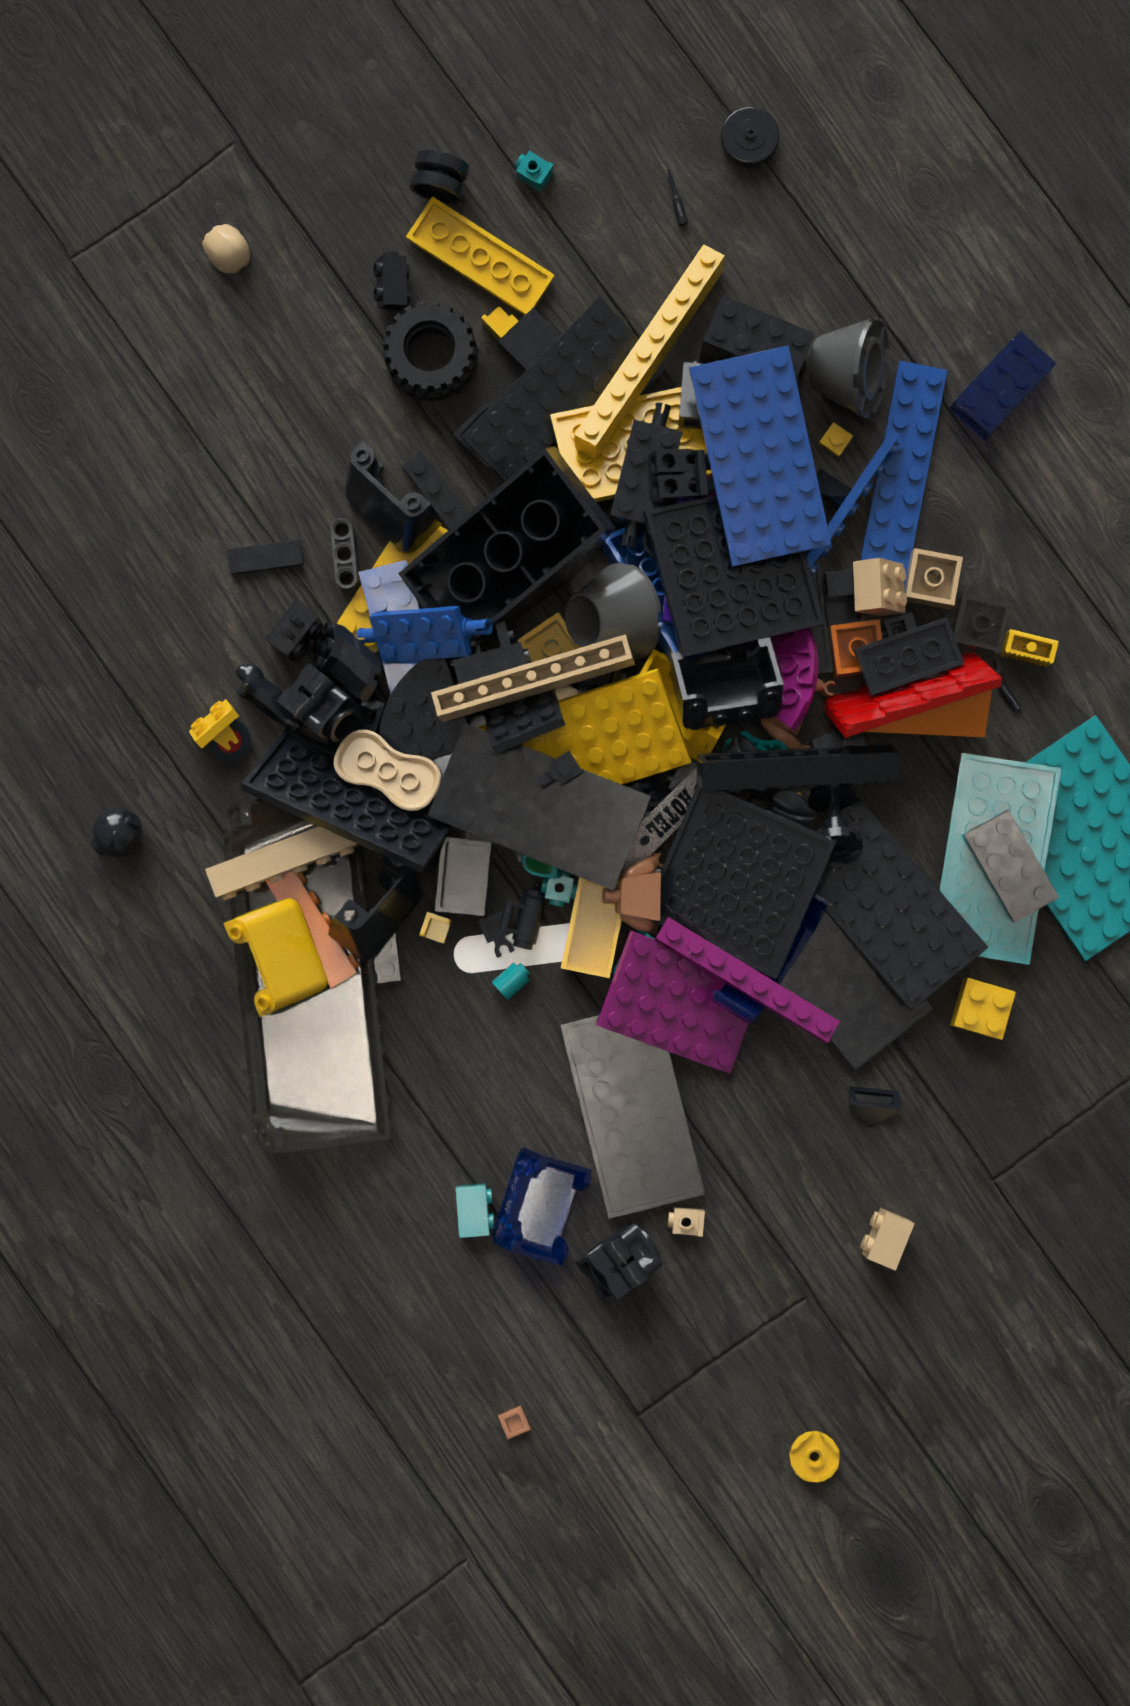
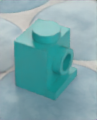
M531 151L526 156L521 154L515 164L517 168L516 177L539 192L543 190L554 173V164L548 163ZM532 164L537 168L530 170L528 167Z

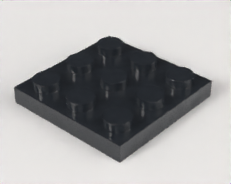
M555 689L483 710L491 746L495 754L566 725Z

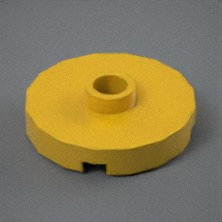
M810 1431L798 1436L793 1442L789 1453L790 1464L793 1470L804 1481L824 1482L831 1478L838 1469L839 1449L834 1440L822 1432ZM812 1452H817L819 1454L816 1460L810 1459V1454Z

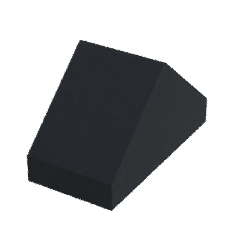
M548 447L540 451L398 574L424 609L459 606L461 615L471 620L489 618L491 623L486 625H493L492 633L490 635H473L470 638V647L473 648L497 632L495 623L505 621L506 625L569 584L616 528L556 447Z

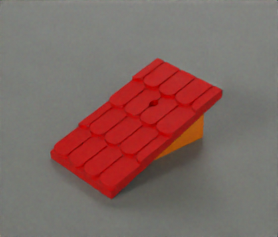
M975 652L961 654L964 662L961 666L869 697L865 684L861 685V689L829 696L826 701H823V711L845 738L861 732L985 737L992 689L1001 687L1002 677Z

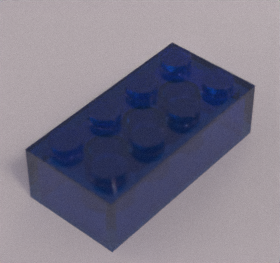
M1020 330L958 396L950 409L986 441L1051 372L1057 363Z

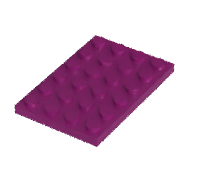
M630 931L596 1025L730 1074L756 1001L663 946L655 939Z

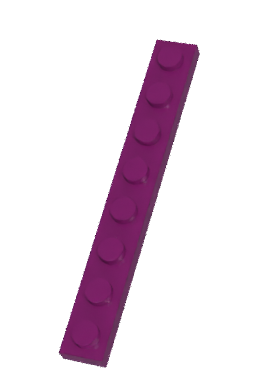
M669 917L655 938L658 943L825 1044L829 1042L840 1022Z

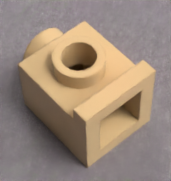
M674 1207L673 1213L669 1212L668 1227L672 1228L673 1234L703 1237L705 1211L704 1209ZM685 1217L691 1220L690 1225L687 1227L681 1224L682 1219Z

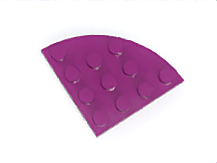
M810 628L775 636L771 639L783 681L782 708L775 717L793 731L798 728L806 715L817 685L819 660L817 646Z

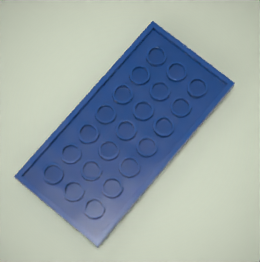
M789 345L689 367L732 567L831 545Z

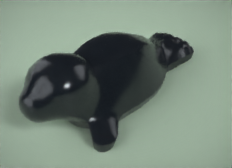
M254 664L238 665L236 674L242 682V687L238 688L236 693L251 702L277 723L298 731L302 725L292 717L287 709L276 701L282 695L281 690L264 677L263 672L258 666Z

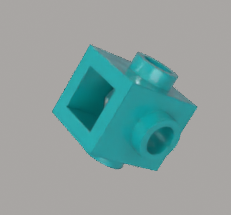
M563 872V875L558 879H543L541 892L546 893L545 899L549 900L550 905L563 907L564 903L569 904L570 898L575 899L578 885L573 884L574 878L569 877L570 873ZM558 883L564 885V891L561 893L556 892L554 889Z

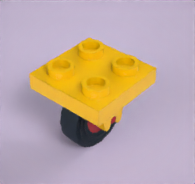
M226 699L223 702L218 701L210 708V713L204 719L200 717L191 725L192 729L189 732L194 741L201 749L207 745L211 754L218 760L225 762L237 761L244 757L249 750L251 743L250 732L245 724L236 719L239 715Z

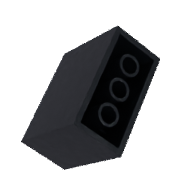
M722 295L703 339L699 361L706 364L789 345L797 381L815 333Z

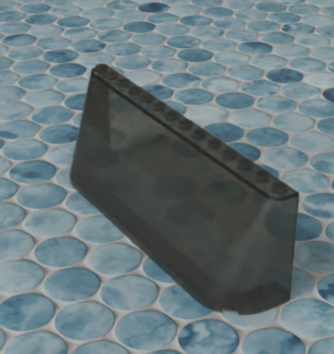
M261 799L240 800L229 807L226 815L229 828H224L225 862L316 828L318 825ZM359 844L357 847H354L355 852L342 857L340 853L330 857L331 861L318 866L316 862L307 865L308 870L302 872L307 880L304 886L308 892L313 890L320 901V904L317 905L321 914L326 911L331 921L349 898L366 912L369 910V899L365 896L367 877L362 867L364 850ZM266 881L260 883L261 887L256 890L247 892L246 889L236 892L237 897L229 899L231 920L256 908L277 901ZM347 910L344 913L345 920L356 922L358 920V913L354 910ZM233 942L250 1111L255 1132H260L261 1140L259 1144L266 1153L278 1154L391 1139L390 1133L393 1131V1125L388 1116L390 1098L386 1093L385 1087L388 1077L386 1070L383 1068L385 1049L380 1039L382 1023L378 1019L377 1011L380 1007V1001L375 991L377 974L373 970L372 960H374V957L369 960H361L353 955L359 967L355 968L358 972L355 976L331 989L327 982L326 988L321 992L273 1013L259 1017L254 998L257 992L265 989L263 980L248 942L242 944ZM342 947L347 956L352 954L347 949Z

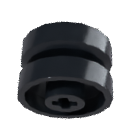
M436 150L419 151L415 161V169L417 171L412 174L409 185L410 190L428 200L434 197L445 204L461 202L464 192V186L461 183L467 179L469 165L464 160L449 153Z

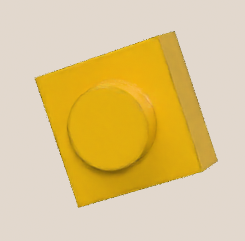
M833 422L820 440L819 445L839 458L853 438V435Z

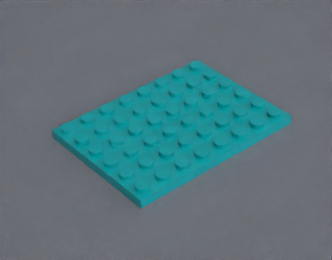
M1096 715L1025 762L1062 768L1045 867V874L1059 898L1046 906L1083 961L1088 960L1130 931V764Z

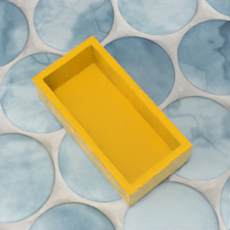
M579 877L561 969L610 978L621 925L620 914L615 912V903H603L602 891L606 887Z

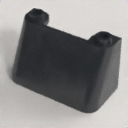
M362 440L351 453L345 497L352 506L400 551L412 553L443 523L432 504L421 494L409 493L399 502L383 487L384 484L380 479V472L384 470V467L377 461L372 448Z

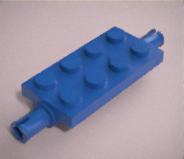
M459 606L376 612L369 616L372 628H359L357 630V638L364 637L359 639L363 644L377 642L382 662L468 657L472 653L470 638L473 635H490L493 625H486L491 623L489 618L471 620L462 616Z

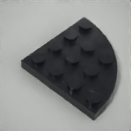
M447 658L419 661L401 678L393 689L383 711L379 735L396 751L408 755L423 756L430 760L453 752L464 723L470 724L467 715L446 722H442L437 716L431 692L456 685Z

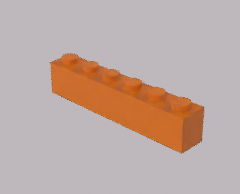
M293 871L283 874L284 879L274 883H270L267 880L266 883L277 901L292 898L298 902L331 989L358 974L355 968L359 967L353 955L347 956L342 948L343 946L328 935L329 926H331L332 921L326 911L321 914L317 907L320 901L313 890L311 892L307 891L304 886L307 880L303 873L294 874Z

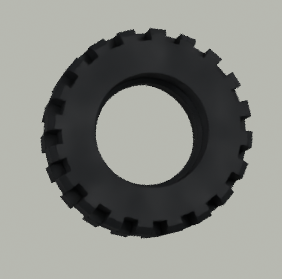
M424 301L418 302V307L414 309L411 306L404 308L405 313L403 315L397 314L393 318V325H388L386 329L387 336L383 340V355L386 367L393 382L400 386L407 395L412 393L419 400H423V397H428L429 401H437L436 397L440 396L446 399L450 397L451 392L455 391L458 393L463 389L462 385L464 383L468 384L472 378L471 373L475 371L477 365L475 335L470 323L465 321L464 315L459 311L455 313L452 306L445 304L444 307H441L439 302L431 301V305H425ZM425 332L441 333L447 336L453 345L452 359L446 366L436 371L419 370L408 359V346L415 337Z

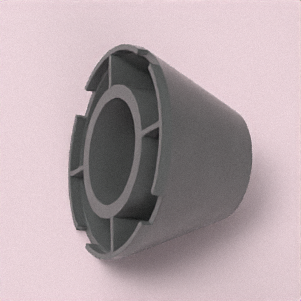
M874 317L820 335L815 339L810 352L808 376L811 388L861 418H870V413H876L882 401L887 383L889 362H885V348L889 349L890 343L888 329L884 320Z
M622 562L611 564L570 598L565 610L566 628L571 639L580 647L626 634L634 661L641 660L653 651L660 637L661 626H658V612H661L660 601L652 582L641 569L632 564L627 565Z

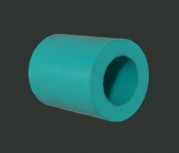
M513 962L492 983L509 1000L530 981L527 977L530 972L521 962L518 965Z

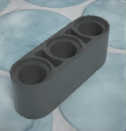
M339 518L332 523L330 530L335 579L342 591L350 593L359 586L355 532L352 524L347 519ZM341 526H346L349 528V532L346 536L340 537L336 535L337 529ZM344 550L351 552V557L347 561L339 559V554ZM346 574L354 576V580L350 585H343L341 583L342 577Z

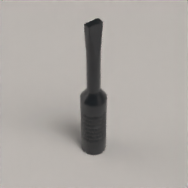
M667 169L673 193L672 203L678 225L685 226L688 224L683 202L677 193L671 171Z

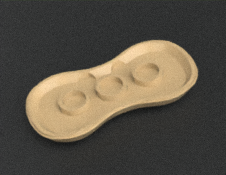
M357 730L347 735L338 747L334 757L335 771L343 780L352 784L374 787L382 791L392 803L404 810L413 811L424 808L434 798L440 786L441 773L433 761L423 756L400 753L389 746L380 735L370 730Z

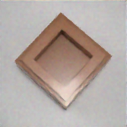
M521 1405L498 1415L507 1439L531 1430Z

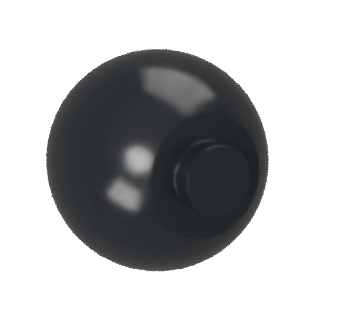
M111 808L104 811L97 817L93 825L91 846L100 855L106 854L112 857H123L131 854L137 849L142 840L143 830L140 818L124 808Z

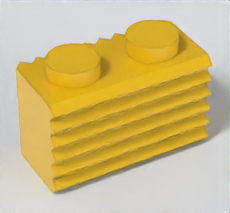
M1010 629L1005 634L1000 655L1002 657L1006 656V658L1010 657L1011 660L1015 658L1016 661L1020 659L1021 662L1034 663L1035 666L1037 664L1040 667L1043 665L1046 668L1054 662L1058 641Z

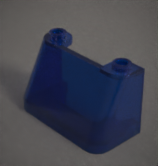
M522 1148L517 1155L493 1231V1242L509 1252L562 1266L569 1251L566 1240L561 1237L576 1190L583 1191L590 1185L592 1169L538 1151Z

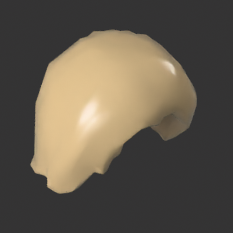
M228 224L217 225L205 235L202 242L204 252L207 254L208 260L219 271L236 274L249 264V245L238 229Z

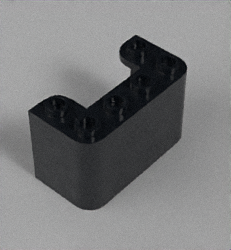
M770 638L758 639V647L753 651H750V648L745 649V657L697 664L696 657H691V660L682 658L680 651L671 653V679L682 723L685 728L697 730L710 726H723L729 723L773 718L781 711L783 681Z

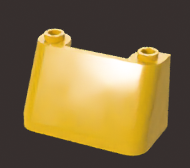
M285 898L256 908L224 923L227 934L233 942L237 944L248 942L263 980L265 989L257 992L254 998L259 1017L315 995L326 988L328 982L326 973L302 910L296 900Z

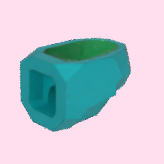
M524 854L522 856L524 869L532 875L557 879L563 875L564 870Z

